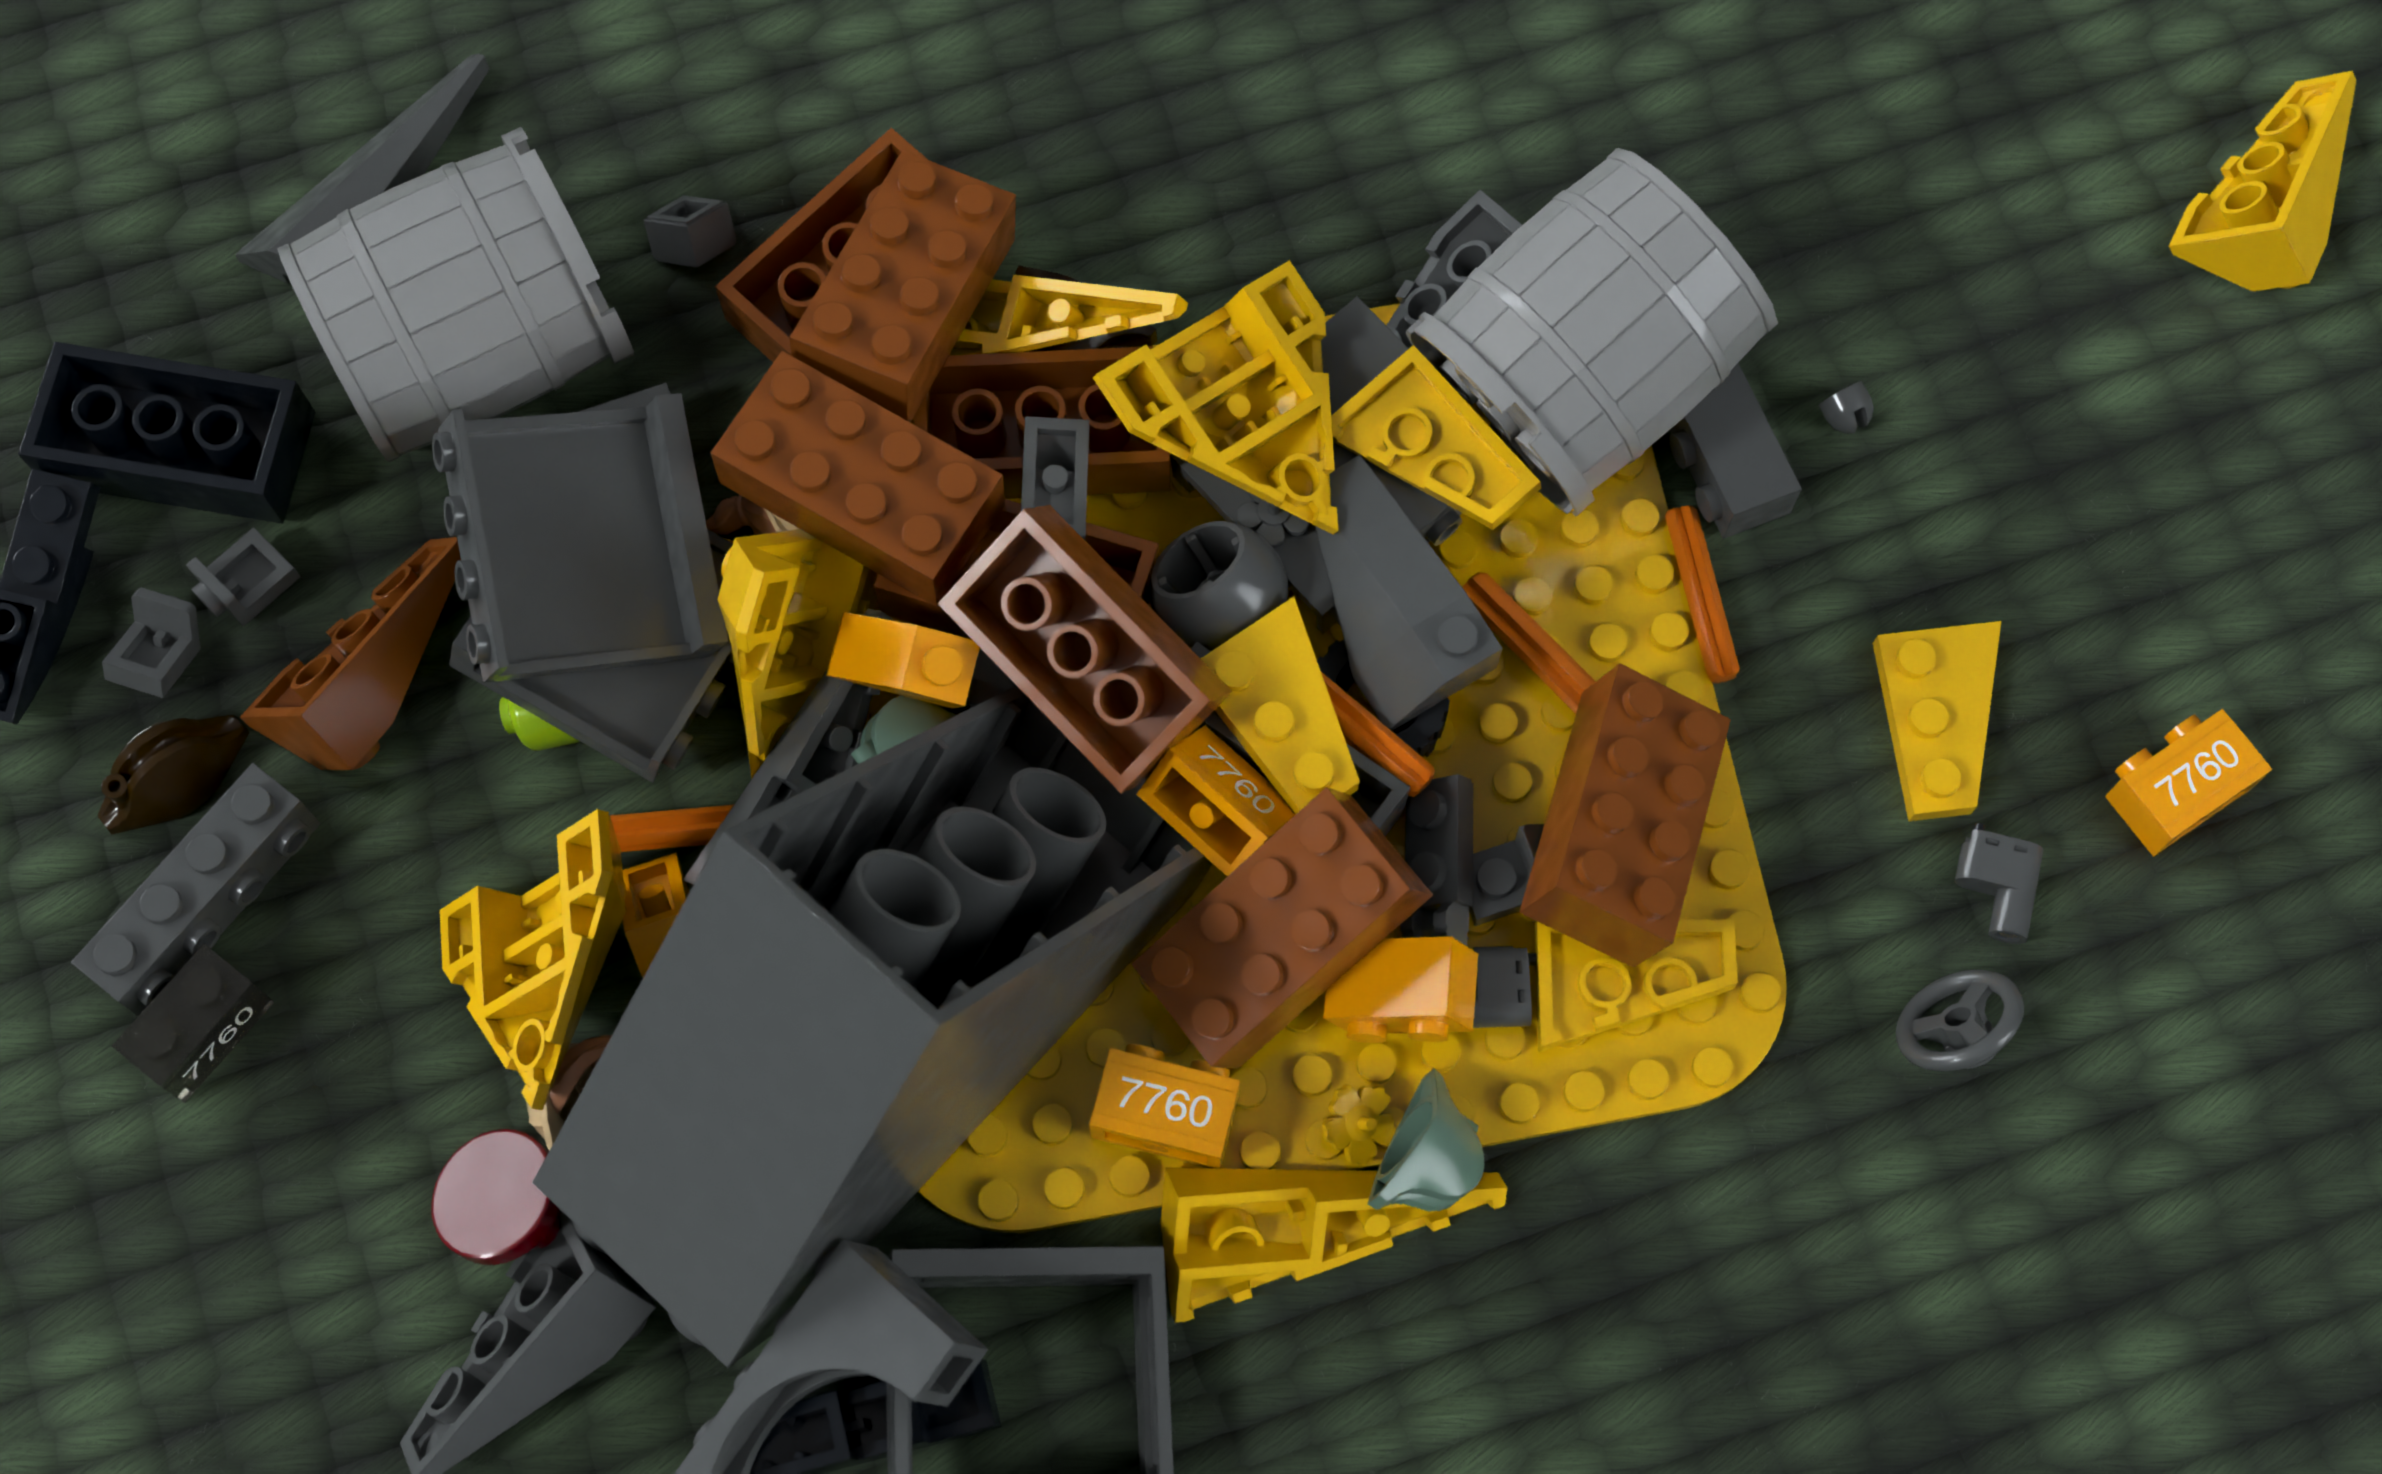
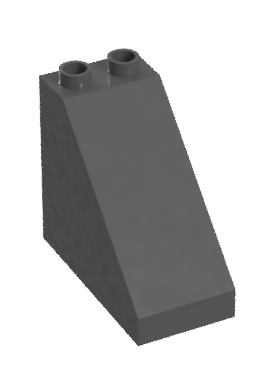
M1015 686L722 832L532 1183L572 1220L576 1232L585 1243L595 1250L609 1255L668 1311L672 1323L682 1335L696 1344L705 1346L728 1368L775 1334L774 1327L777 1320L784 1311L798 1302L815 1278V1269L826 1253L837 1247L842 1239L868 1245L1187 902L1213 864L1136 795L1143 784L1121 794L1043 712Z

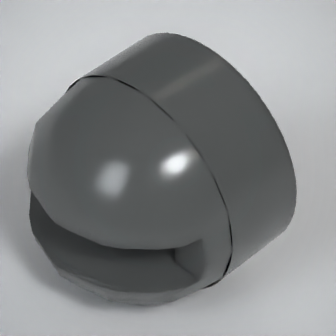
M1862 381L1844 388L1818 405L1831 427L1845 434L1855 433L1857 425L1861 428L1867 427L1872 419L1874 410L1871 396Z

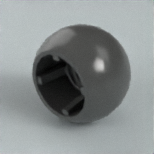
M1214 521L1198 525L1174 539L1157 558L1149 583L1151 609L1190 649L1198 642L1210 651L1286 602L1289 594L1286 570L1276 550L1261 534L1242 524L1226 521Z

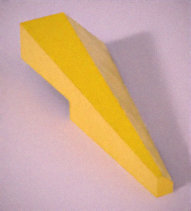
M1013 274L1011 282L992 279L949 355L1025 352L1178 319L1187 311L1188 302L1174 293Z
M1165 1168L1160 1224L1172 1317L1175 1323L1186 1322L1194 1319V1309L1227 1297L1235 1304L1252 1298V1288L1288 1275H1292L1296 1281L1308 1278L1393 1247L1392 1238L1426 1225L1433 1232L1451 1226L1449 1217L1487 1203L1494 1210L1504 1207L1508 1187L1499 1172H1483L1477 1186L1447 1209L1426 1211L1406 1204H1391L1375 1209L1367 1204L1377 1171Z

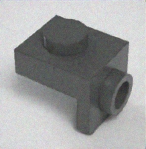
M254 527L207 568L197 557H194L186 564L199 581L191 589L197 598L217 618L227 610L243 627L301 577L295 568Z
M140 587L131 597L134 623L102 661L104 678L107 681L164 698L201 650L196 607L192 603L175 596L164 595Z

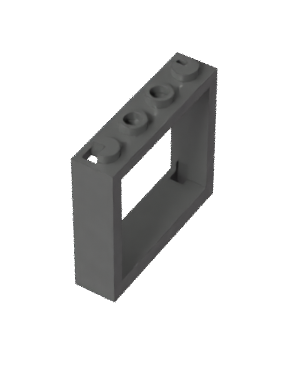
M1164 1246L898 1249L890 1252L888 1258L921 1288L1132 1285L1140 1474H1174ZM886 1382L888 1474H913L911 1399L902 1391Z

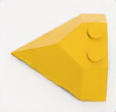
M1290 260L1243 287L1217 311L1152 349H1149L1147 344L1098 372L1093 377L1129 433L1332 535L1338 532L1337 507L1331 506L1329 475L1335 471L1329 373H1323L1321 340L1326 336L1325 312Z
M801 529L737 537L734 539L733 546L728 550L722 562L721 574L723 581L717 600L731 642L745 726L751 779L829 667L842 613L848 612L864 615L868 608L879 610L873 587L878 573Z
M600 809L593 811L557 834L559 872L530 891L519 896L476 886L440 909L442 969L450 982L462 985L471 998L466 1007L504 1067L517 1071L526 1085L521 1093L531 1109L543 1111L590 994L626 912V886L623 880L621 849L609 812Z

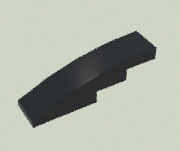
M981 1359L948 1407L911 1400L912 1451L1002 1427L987 1360ZM886 1381L847 1392L835 1390L795 1403L771 1429L754 1460L750 1474H822L887 1458Z

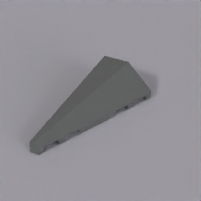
M474 54L466 58L241 248L235 255L238 261L289 284L290 280L280 260L277 248L293 243L333 220L344 210H349L397 185L423 175L490 68L485 56Z
M868 608L864 616L895 621L880 610ZM827 668L683 881L694 886L724 830L857 765L858 763L851 756V753L860 746L872 696L880 695L881 690L826 676Z

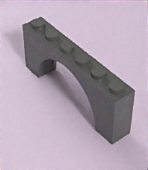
M842 1239L837 1247L826 1253L819 1261L815 1269L813 1281L798 1302L789 1307L779 1317L774 1327L775 1334L758 1358L749 1363L739 1373L734 1382V1391L717 1415L708 1420L699 1429L694 1438V1447L673 1474H750L754 1460L763 1442L780 1418L807 1394L839 1379L872 1375L896 1387L913 1401L948 1407L989 1349L878 1248Z

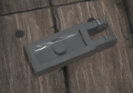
M1455 774L1432 779L1421 793L1415 797L1408 796L1405 861L1433 896L1400 924L1401 938L1453 936L1468 946L1469 907L1473 906V783L1471 779Z

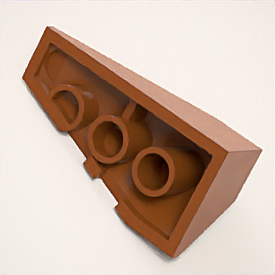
M457 537L430 539L373 590L371 599L376 603L373 607L355 613L346 621L342 618L326 631L331 637V644L306 665L298 658L292 661L277 675L240 718L255 731L320 770H355L368 763L380 749L378 740L391 727L454 584L455 565L458 560H461Z

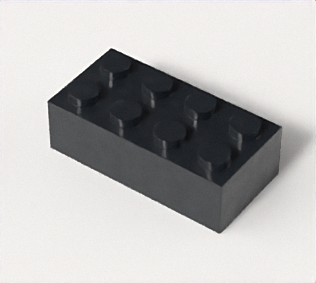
M54 341L18 455L31 469L91 482L101 487L100 494L284 524L316 412L298 383L294 380Z

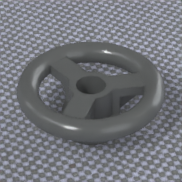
M1964 970L1943 976L1922 988L1909 1000L1902 1010L1896 1026L1898 1047L1904 1057L1911 1063L1931 1071L1946 1072L1982 1066L1993 1059L2018 1031L2024 1015L2022 993L2008 977L1989 970ZM1966 990L1958 1003L1949 1006L1941 1014L1922 1018L1928 1009L1938 1001L1951 994ZM1992 992L2001 997L2004 1005L2002 1017L1995 1027H1993L1984 1013L1986 1000ZM1927 1039L1941 1043L1945 1051L1926 1049L1919 1044L1918 1040Z

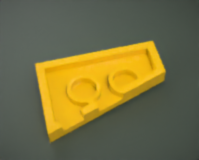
M1414 345L1331 415L1333 442L1357 456L1361 455L1366 461L1492 530L1541 489V481Z
M1294 596L1200 658L1232 690L1230 695L1215 709L1216 713L1295 814L1326 787L1349 795L1358 791L1360 780Z
M2002 621L1877 635L1873 642L1908 822L1970 815L1977 808Z
M1679 919L1673 944L1634 968L1538 921L1534 925L1535 952L1537 953L1538 1052L1734 990L1738 984L1735 919Z

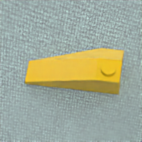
M2353 71L2296 81L2255 128L2259 139L2242 157L2231 156L2220 168L2224 179L2210 195L2198 193L2187 206L2169 244V248L2174 256L2252 292L2274 288L2288 289L2311 282L2328 243L2356 86V77Z

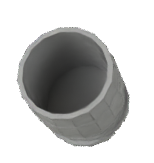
M522 127L502 135L503 146L455 163L450 162L441 165L438 169L397 185L349 210H344L333 220L293 243L277 248L291 285L335 373L374 443L388 462L400 458L401 455L431 445L434 433H438L439 427L452 410L463 409L465 421L498 418L553 390L556 391L565 385L567 381L608 357L616 364L634 355L632 345L615 308L609 309L595 281L600 279L594 263L536 150H530L526 141L528 137Z
M1616 148L1605 161L1568 189L1562 190L1555 195L1547 205L1518 228L1478 268L1476 267L1469 274L1466 281L1434 316L1423 312L1419 319L1407 329L1406 335L1411 344L1426 357L1466 401L1472 405L1476 403L1491 422L1489 425L1491 429L1541 481L1539 492L1566 514L1574 509L1572 513L1576 517L1595 500L1591 492L1625 465L1638 459L1645 453L1646 449L1681 421L1714 388H1717L1731 373L1730 371L1761 338L1778 324L1773 304L1754 272L1728 238L1698 205L1666 175L1636 153Z

